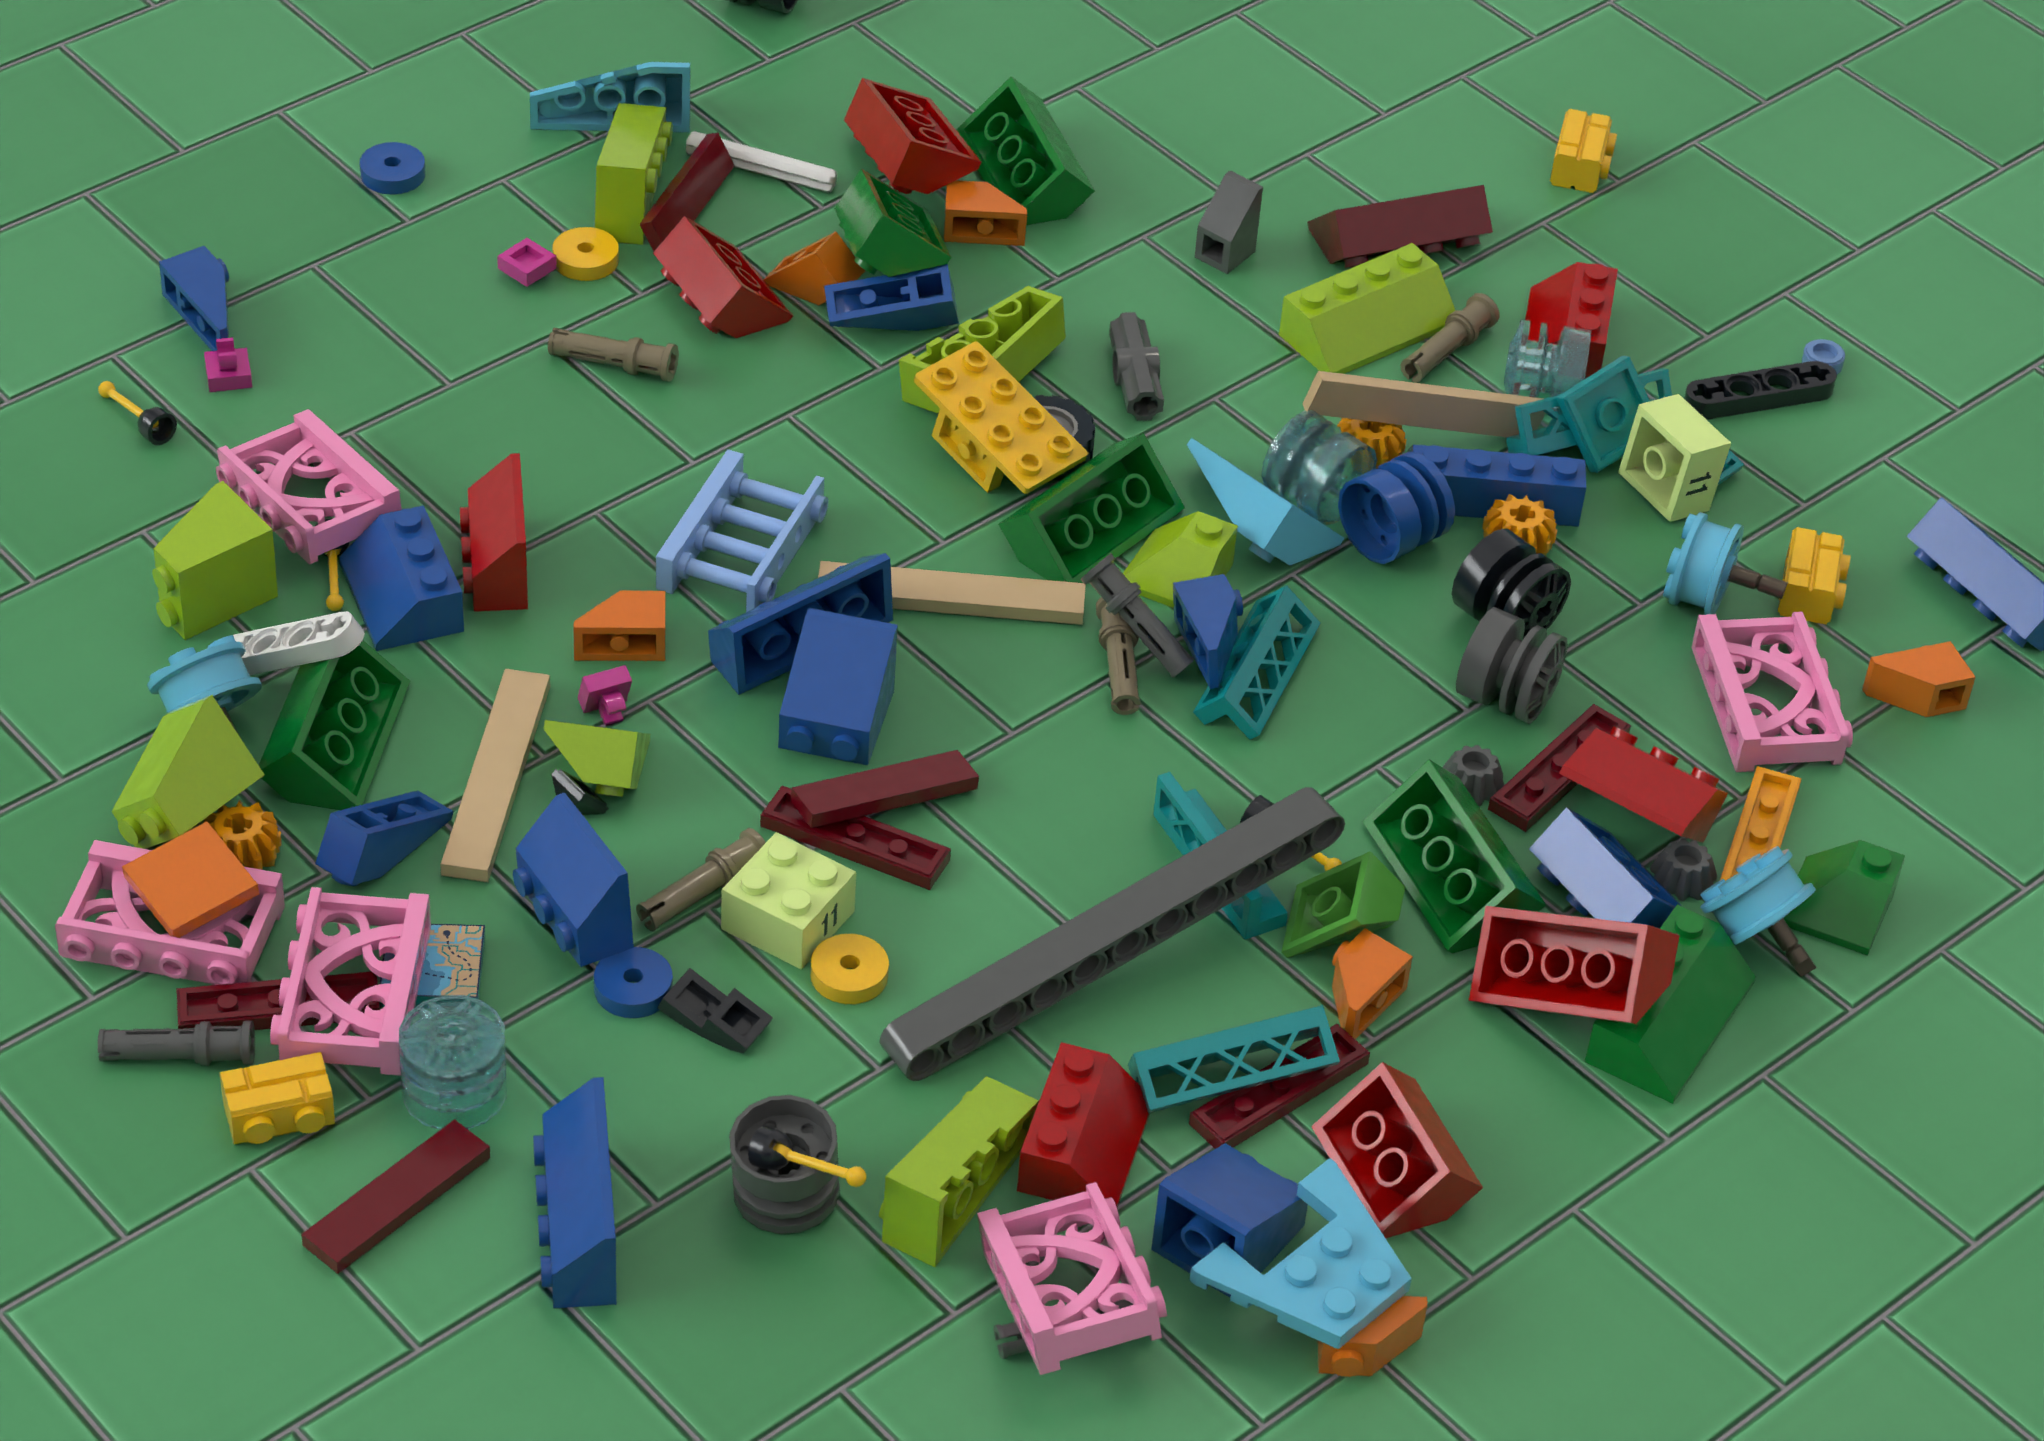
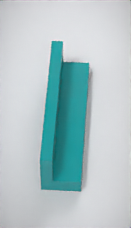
M1661 368L1638 374L1643 387L1647 383L1656 381L1659 399L1672 396L1668 369ZM1559 395L1515 406L1519 434L1506 437L1508 453L1540 455L1577 445L1556 400V397ZM1558 406H1559V408H1558L1557 411H1554V410L1552 409V408H1554V407H1558ZM1543 411L1552 418L1548 427L1532 430L1531 413Z
M1287 585L1254 603L1238 632L1219 687L1210 689L1207 686L1193 711L1204 725L1227 714L1249 740L1260 735L1320 625L1319 620ZM1289 613L1303 626L1300 633L1292 632ZM1274 641H1281L1285 657L1284 661L1277 660ZM1258 669H1266L1269 689L1261 688ZM1243 697H1250L1254 714L1253 718L1239 704Z
M1171 772L1157 776L1153 816L1183 856L1227 831L1196 789L1185 792ZM1266 883L1222 908L1244 940L1286 926L1287 910Z
M1321 1005L1133 1053L1128 1067L1131 1077L1140 1084L1148 1113L1335 1066L1339 1064L1340 1059L1324 1007ZM1319 1036L1324 1055L1306 1059L1290 1050L1293 1042ZM1269 1048L1280 1054L1272 1069L1261 1072L1242 1061L1246 1054ZM1285 1057L1294 1062L1280 1066ZM1222 1060L1233 1066L1225 1081L1214 1084L1195 1074L1198 1066ZM1237 1069L1247 1074L1232 1079ZM1171 1073H1177L1185 1078L1177 1093L1159 1098L1156 1097L1151 1078ZM1190 1081L1199 1086L1198 1088L1185 1091Z

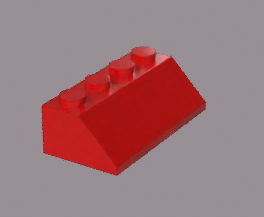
M861 79L844 121L854 133L853 137L860 141L866 149L865 153L878 165L877 169L889 179V185L892 188L905 194H912V191H917L928 195L979 169L980 159L931 98L869 79Z
M1486 906L1469 1001L1637 1024L1671 984L1680 935L1646 924Z

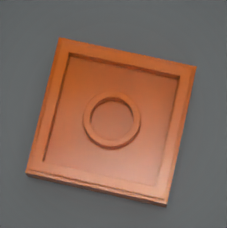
M208 821L122 866L124 878L172 937L180 938L260 895L257 882Z

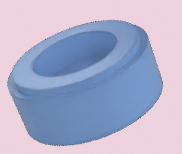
M1817 339L1807 343L1802 356V363L1809 361L1824 362L1832 366L1837 374L1841 372L1845 360L1843 348L1837 343L1825 339Z

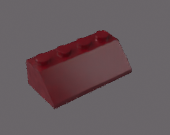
M1484 185L1334 210L1307 221L1309 231L1329 263L1344 261L1345 268L1358 266L1369 261L1368 257L1382 256L1411 243L1416 245L1425 254H1432L1443 251L1442 244L1451 242L1456 243L1457 249L1479 245V237L1493 233Z

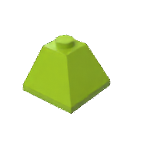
M1199 511L1154 529L1123 574L1131 583H1138L1141 590L1140 596L1174 608V582L1221 574L1226 576L1234 562L1238 525Z
M544 721V731L581 780L585 783L596 784L595 793L623 797L624 788L637 789L651 734L559 721Z

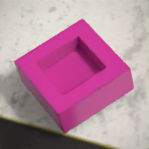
M525 238L497 256L498 269L526 287L557 269L556 255L529 238Z

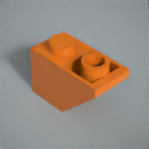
M1949 641L1871 657L1862 690L1866 696L1924 717H1931L1965 710L1976 677L1955 646Z

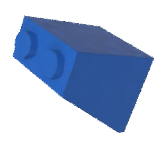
M813 608L807 609L779 714L778 748L863 765L869 764L894 693L898 625Z
M1225 1143L1169 1175L1159 1184L1151 1250L1190 1273L1191 1268L1224 1242L1262 1273L1304 1227L1308 1204L1296 1195L1297 1183L1283 1178L1258 1163L1252 1156L1243 1154ZM1215 1288L1226 1296L1231 1297L1230 1294Z

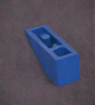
M205 246L160 261L162 295L211 351H217L216 339L229 338L226 292L229 273L225 263L220 258L216 259Z
M948 264L892 277L882 275L824 286L830 326L920 331L959 324L954 287Z
M1225 574L1174 582V621L1209 688H1218L1238 635L1237 616L1243 615V601L1240 591L1232 589Z
M417 790L332 812L315 864L330 872L332 878L343 885L356 886L359 883L380 878L452 819L454 811Z

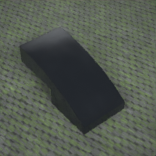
M691 968L685 972L663 997L657 1007L671 1019L697 1035L722 1047L743 1054L773 1019L772 1016L734 988L726 996Z

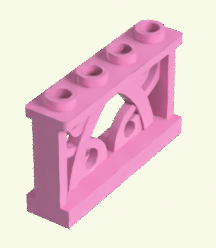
M307 409L293 415L294 423L232 449H229L226 445L218 448L219 466L216 467V474L219 482L224 481L273 529V532L284 540L292 553H298L308 564H313L318 561V555L357 539L379 515L399 511L402 508L399 489L312 411ZM313 463L315 467H309V465ZM253 469H256V471H261V473L256 474L253 471ZM293 474L309 479H330L325 488V498L292 496L284 494V490ZM341 490H342V491L345 492V493L340 492V497H335V494H336L338 491H341ZM325 517H334L325 522ZM309 521L318 522V525L313 527Z
M1802 611L1793 612L1792 617L1718 620L1716 614L1698 616L1691 648L1736 772H1754L1755 765L1831 761L1832 765H1842L1846 748L1852 745L1853 731L1851 723L1848 720H1844L1840 709L1839 692L1837 689H1832L1828 678L1827 661L1825 658H1820L1816 647L1815 630L1812 627H1808ZM1774 644L1769 652L1760 650L1761 645ZM1779 644H1786L1789 654L1780 652L1778 650ZM1746 666L1751 667L1747 674H1739L1736 668H1740L1745 671ZM1760 670L1777 677L1798 691L1792 701L1782 710L1778 711L1771 702L1760 696L1744 692V689L1756 682ZM1755 708L1762 712L1760 715H1753L1751 709ZM1807 724H1816L1820 734H1812L1813 729L1809 728ZM1791 726H1793L1798 732H1800V733H1802V734H1805V735H1799V734L1795 733V732L1791 729Z
M94 840L88 852L89 861L62 917H59L55 924L60 956L76 961L93 962L120 967L125 970L143 971L175 979L181 978L214 985L252 981V974L276 920L280 919L285 908L282 873L244 867L257 882L260 895L180 938L172 937L168 933L157 934L138 915L137 911H146L149 908L123 875L122 866L152 850ZM100 888L112 890L113 898L96 899ZM116 911L99 916L95 920L96 923L85 921L86 918L98 912ZM245 915L254 916L249 929L238 922ZM225 931L234 934L241 940L242 945L240 949L228 947L227 937L223 934Z
M311 887L307 905L300 904L298 907L296 930L300 937L299 941L291 940L288 969L292 971L290 978L283 977L281 980L279 1006L283 1007L281 1015H273L270 1030L271 1045H278L280 1060L321 1052L324 1063L380 1067L381 1074L401 1076L431 930L429 894L410 893L409 899L323 893L322 888ZM328 922H336L340 932L334 936H328L322 932V928ZM340 923L355 924L360 932L351 935L349 929ZM369 925L380 926V927H376V928L370 929ZM317 948H318V949L321 950L322 952L319 953V954L316 956V952H317ZM379 949L380 957L385 953H392L395 957L389 961H380L374 956L373 950ZM363 955L364 963L368 969L381 978L391 980V984H379L369 987L356 995L349 1005L334 993L325 982L324 977L343 963ZM307 992L313 999L312 1001L305 1002ZM379 1001L385 1006L380 1010H372L368 1003ZM366 1004H368V1005L366 1006L365 1010H364V1013L361 1012L362 1008H363ZM312 1017L320 1020L314 1025V1032L327 1029L331 1026L333 1020L338 1023V1026L329 1034L302 1032L300 1029L302 1022ZM349 1031H352L360 1036H349L347 1034Z
M1096 1182L1087 1184L1085 1192L1003 1215L999 1214L997 1208L977 1213L984 1256L1040 1375L1061 1370L1060 1361L1145 1336H1149L1151 1341L1162 1338L1159 1318L1167 1316L1162 1292L1159 1286L1150 1287L1151 1279L1144 1257L1142 1255L1135 1257L1134 1242L1127 1226L1120 1228V1218L1113 1198L1105 1199ZM1088 1224L1093 1225L1092 1230L1088 1232H1077L1078 1227ZM1066 1231L1065 1236L1057 1235L1059 1232ZM1040 1257H1045L1044 1261L1040 1264ZM1057 1258L1075 1260L1099 1268L1094 1279L1079 1295L1075 1291L1060 1285H1035L1045 1280L1054 1271L1057 1265ZM1030 1261H1036L1039 1263V1265L1028 1266L1025 1264ZM1059 1300L1054 1306L1044 1305L1048 1301ZM1119 1300H1126L1133 1305L1119 1309V1305L1114 1303ZM1099 1308L1101 1311L1105 1313L1099 1314L1096 1312V1310Z

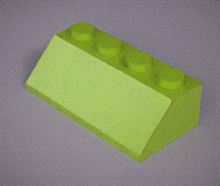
M1411 243L1285 295L1283 298L1279 336L1319 371L1346 374L1434 336L1445 327L1447 316L1456 310L1439 265L1416 245Z

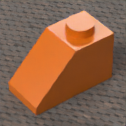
M956 180L946 186L944 242L1025 246L1027 208L988 182Z
M837 231L785 257L764 278V281L770 287L819 306L826 302L824 286L857 280L865 270L854 261L856 257Z
M620 590L576 619L573 626L574 661H665L666 591Z
M1366 928L1351 942L1348 940L1344 941L1338 947L1332 960V965L1335 966L1332 990L1340 1026L1354 1039L1362 1034L1407 989L1413 957Z
M1402 1296L1339 1349L1318 1340V1373L1337 1374L1343 1377L1372 1376L1421 1338L1428 1306L1427 1297Z

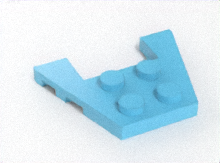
M1329 1158L1298 1183L1296 1194L1329 1222L1326 1226L1265 1275L1261 1274L1223 1242L1191 1268L1189 1281L1205 1290L1210 1285L1231 1295V1302L1247 1309L1251 1305L1260 1307L1277 1315L1278 1323L1339 1349L1405 1295L1410 1289L1412 1278L1336 1162Z

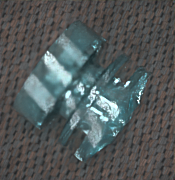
M1520 319L1519 327L1510 341L1503 380L1506 394L1519 395L1520 390L1529 391L1528 397L1539 398L1540 393L1548 394L1549 398L1561 395L1585 379L1591 330L1564 326L1557 344L1548 343L1547 323L1540 324L1538 339L1533 341L1528 340L1531 321ZM1558 406V407H1554V408H1552V409H1553L1554 411H1557L1558 408H1559V406Z
M1314 410L1303 411L1290 419L1279 431L1267 451L1263 461L1261 476L1266 487L1280 494V496L1291 503L1297 502L1298 508L1321 523L1329 525L1341 520L1338 502L1339 492L1344 484L1375 469L1377 457L1373 448L1348 432L1342 433L1340 427Z
M442 995L423 1001L407 1013L399 1027L402 1100L410 1115L422 1124L439 1130L454 1119L465 1128L470 1129L486 1123L495 1116L507 1098L505 1025L498 1012L479 999L465 995Z

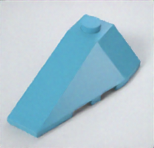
M648 62L530 92V129L609 131L618 104L626 103L666 107V122L673 123V132H690V63Z
M1191 438L1187 443L1189 450L1232 523L1238 525L1237 531L1252 541L1248 549L1268 563H1271L1273 558L1277 557L1291 566L1340 546L1344 540V537L1198 441Z

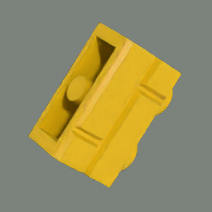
M1574 109L1566 111L1550 178L1553 186L1568 189L1574 186L1575 190L1594 193L1595 190L1597 191L1599 179L1607 180L1617 139V134L1610 132L1612 124L1610 116L1592 113L1589 116L1585 111Z
M1796 527L1792 531L1782 580L1788 582L1783 599H1779L1777 611L1780 616L1792 617L1793 612L1802 611L1806 621L1826 625L1831 620L1833 608L1842 609L1847 584L1840 583L1839 580L1846 581L1851 555L1843 554L1845 541L1843 536L1822 532L1819 535L1815 530Z
M321 1052L220 1072L222 1099L234 1145L246 1142L261 1144L275 1136L294 1132L314 1133L324 1126L335 1124L333 1094Z

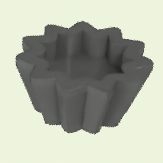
M1475 745L1472 748L1464 746L1461 750L1455 751L1443 765L1444 769L1460 778L1479 807L1482 806L1484 800L1490 801V798L1504 786L1503 772L1498 757L1491 755L1490 749H1482L1479 745Z
M1682 838L1679 842H1670L1650 866V871L1655 874L1654 878L1671 895L1675 894L1681 902L1685 901L1688 897L1701 900L1700 894L1714 885L1713 882L1717 879L1712 856L1708 854L1707 847L1699 846L1696 840L1688 842Z

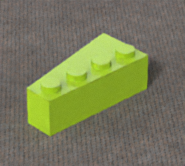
M619 103L596 166L595 228L610 233L618 243L643 245L645 234L640 223L652 207L657 179L661 177L662 163L666 161L667 148L671 146L673 123L666 122V107Z
M1027 286L988 308L987 317L975 320L969 319L958 325L959 333L944 341V339L937 337L926 344L927 351L915 357L909 353L899 359L902 401L939 413L940 408L914 383L915 374L975 341L979 342L1020 382L1066 339L1063 297Z
M988 1076L973 1090L967 1091L961 1101L885 1176L884 1201L879 1211V1218L883 1219L882 1242L932 1267H936L1020 1155L1039 1100Z

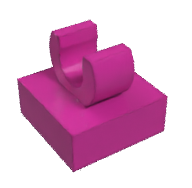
M233 337L216 339L217 351L204 352L209 392L252 388L247 348L235 349Z
M626 665L582 677L577 698L583 713L599 709L601 718L606 726L623 721L624 718L621 711L626 710L625 702L627 701L632 683Z

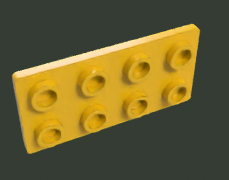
M972 342L915 374L914 383L940 408L931 436L987 493L1000 486L1005 474L1022 493L1028 494L1086 460L1087 450L979 342Z

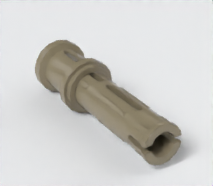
M1475 293L1467 300L1466 307L1462 310L1454 311L1447 316L1443 329L1401 362L1403 375L1409 380L1418 371L1412 378V382H1419L1457 348L1474 343L1478 339L1481 330L1491 328L1498 322L1500 316L1495 302L1482 293Z
M559 328L552 329L553 332L550 333L548 340V353L550 355L623 367L624 371L629 375H637L639 372L661 376L663 381L670 382L674 378L678 366V346L672 343L664 347L644 343V340L639 337L631 338L628 341H620L590 334L570 332Z
M1101 597L1096 603V614L1102 622L1098 637L1101 646L1107 651L1112 697L1111 707L1118 714L1129 715L1138 711L1139 705H1141L1134 656V647L1139 637L1119 613L1113 615L1112 612L1109 613L1105 609L1107 603Z
M745 829L734 843L723 850L715 848L709 852L705 864L645 902L636 905L639 919L643 921L650 917L651 920L646 922L644 926L650 931L658 929L660 925L720 887L723 888L766 843L765 840L754 829Z

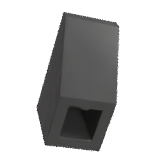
M1228 171L1224 175L1198 224L1195 258L1228 274L1255 252L1263 193L1262 186L1232 171Z

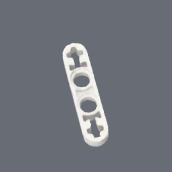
M347 611L238 633L233 636L236 642L243 643L246 652L241 658L249 675L347 655L359 646L365 633L353 615Z

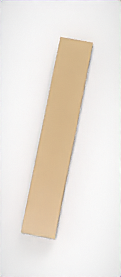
M1318 371L1302 405L1306 414L1510 437L1519 434L1515 406L1542 400L1543 398ZM1538 411L1530 414L1532 430L1538 429L1546 413Z
M820 561L818 578L849 563ZM891 567L893 609L1083 625L1086 588L1084 583Z
M511 669L504 670L441 861V876L483 882L489 881L548 696L550 675Z

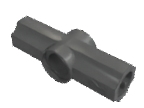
M1136 312L1121 313L1117 319L1110 321L1109 337L1113 348L1114 383L1116 386L1122 387L1127 413L1133 414L1137 421L1152 420L1157 413L1163 411L1164 396L1159 381V351L1156 346L1151 347L1145 320L1140 319Z

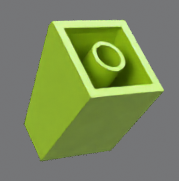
M224 481L215 484L153 548L156 568L152 570V575L158 587L159 602L156 603L158 616L166 627L172 626L184 640L278 597L273 529Z
M213 695L170 711L162 717L111 812L118 821V829L123 838L137 848L146 849L186 833L263 777L264 773Z

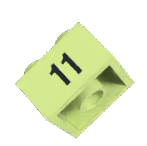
M1679 394L1642 403L1638 406L1618 473L1669 522L1688 517L1690 513L1696 515L1699 512L1710 510L1731 442Z
M776 832L722 888L721 929L802 970L811 960L815 948L822 941L832 937L854 913L856 871Z

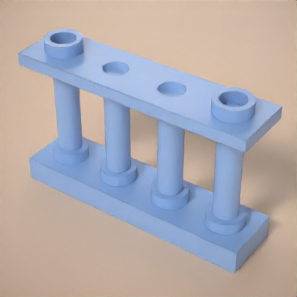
M727 449L656 555V589L673 594L682 579H688L689 576L747 593L746 612L758 607L762 603L773 600L777 583L814 524L822 522L826 515L829 500L828 497H824V478L816 475L804 495L749 479L747 473L743 472L744 454ZM744 495L794 511L786 522L731 504L735 498H741ZM725 522L775 536L776 539L770 548H766L716 533L714 530L718 524L723 525ZM707 549H711L759 565L753 575L750 576L697 560L696 557L700 551L705 552Z

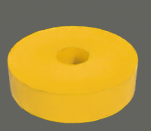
M573 228L561 233L553 243V254L556 255L557 263L556 270L570 279L579 281L602 279L614 272L619 263L617 240L610 233L598 228Z
M859 934L835 935L822 941L812 954L810 973L812 984L817 992L828 1000L841 1004L864 1003L877 997L887 985L889 972L888 955L879 943L869 937Z

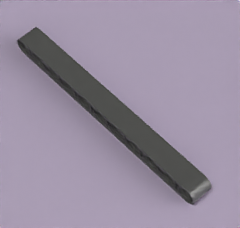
M1305 787L896 1018L883 1030L880 1036V1044L909 1080L920 1081L1326 849L1341 836L1345 827L1344 818L1314 788Z

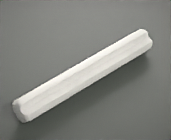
M696 131L691 132L686 141V152L692 155L707 134ZM722 139L736 168L827 193L831 192L836 185L837 172L834 169Z

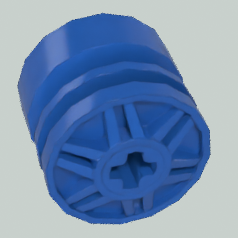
M1409 451L1399 455L1391 461L1379 465L1378 468L1346 482L1339 492L1338 509L1344 530L1356 549L1372 562L1386 564L1413 551L1416 547L1446 534L1454 523L1455 504L1448 482L1434 462L1420 453Z

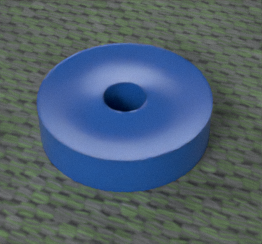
M399 142L381 143L370 147L362 154L360 158V177L363 184L375 192L382 194L406 193L416 189L424 181L425 159L423 154L411 145Z
M633 947L621 953L603 958L598 962L594 971V994L598 1003L606 1011L624 1018H641L660 1011L657 1007L663 997L673 987V973L668 961L659 953L643 947Z

